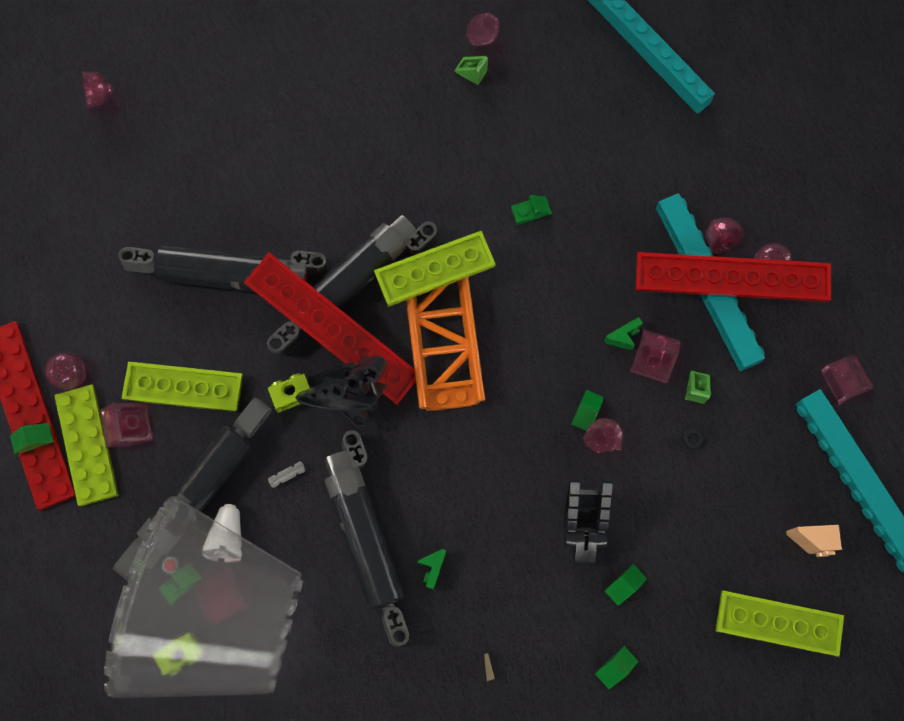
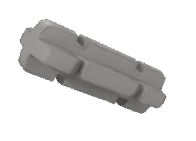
M302 462L294 464V467L290 466L277 473V476L269 477L268 481L271 487L274 488L280 485V482L284 483L294 478L296 474L305 472L306 468Z

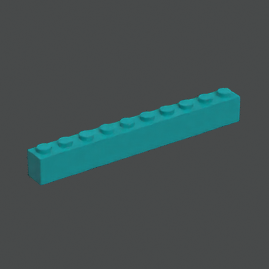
M588 0L696 114L711 103L715 93L625 0Z
M678 193L659 201L656 210L680 255L712 256L710 247L706 246L703 233L695 225L694 216L687 210L685 199L681 198ZM700 295L739 371L741 372L761 363L765 359L764 350L760 345L758 346L754 331L747 325V318L740 311L737 298L733 296Z
M819 389L796 403L797 412L801 417L805 418L808 423V429L812 434L816 435L819 440V446L830 457L831 465L838 469L842 482L848 485L852 491L853 499L859 502L863 508L864 516L870 519L874 525L875 533L883 539L886 550L896 559V565L899 570L904 572V516L822 390Z

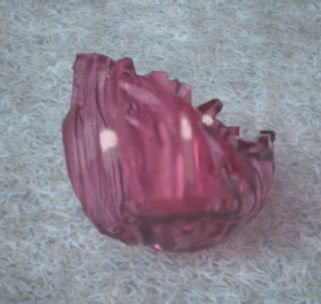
M484 12L475 16L471 20V24H467L466 36L471 45L480 47L481 45L490 44L498 36L500 23L495 15Z
M600 418L588 427L583 439L586 446L591 448L590 450H594L597 453L613 452L614 449H621L623 431L616 421Z

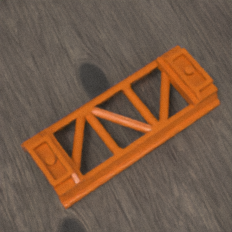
M468 277L456 281L458 282L461 307L423 312L448 285L434 289L419 305L417 303V296L406 300L420 409L438 411L469 407L485 401ZM460 315L463 319L465 338L426 319ZM420 325L459 344L423 349ZM463 352L432 385H428L424 357ZM468 358L471 380L445 383Z

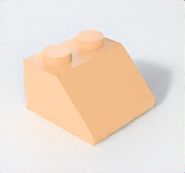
M839 525L796 527L787 531V536L807 553L816 554V557H828L829 555H835V551L842 550Z

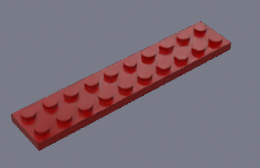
M270 252L245 280V285L343 363L352 362L357 364L359 359L365 356L370 358L373 356L383 357L387 362V368L376 382L387 385L382 394L396 405H398L416 382L414 368Z
M638 252L635 291L829 302L831 300V263Z
M14 321L0 327V399L11 432L13 434L21 426L48 423L54 440L53 443L19 454L37 510L41 511L71 499L76 494L19 323Z

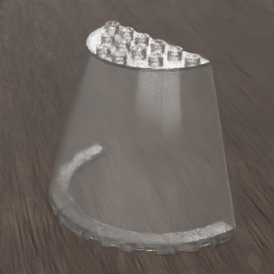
M171 496L164 502L165 507L159 508L156 516L148 526L147 532L151 534L147 541H142L141 546L138 547L128 574H131L130 580H128L129 584L128 586H123L108 641L112 643V652H106L104 675L109 676V682L105 683L104 688L105 692L108 693L107 696L115 699L263 695L269 694L270 691L274 692L277 683L274 677H276L282 665V660L279 658L285 652L288 642L285 636L288 635L293 624V620L290 617L296 611L299 601L295 599L297 591L301 592L304 580L301 579L302 573L182 500Z

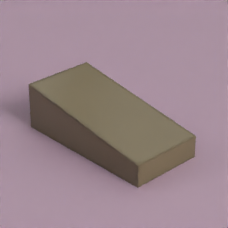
M487 653L484 654L486 680L489 681L495 678Z

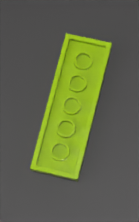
M482 231L376 269L374 272L389 307L493 268L496 264Z
M128 362L121 399L125 401L238 412L243 374Z
M88 385L54 395L78 506L81 507L119 496L95 386Z
M721 591L716 632L839 657L844 615Z

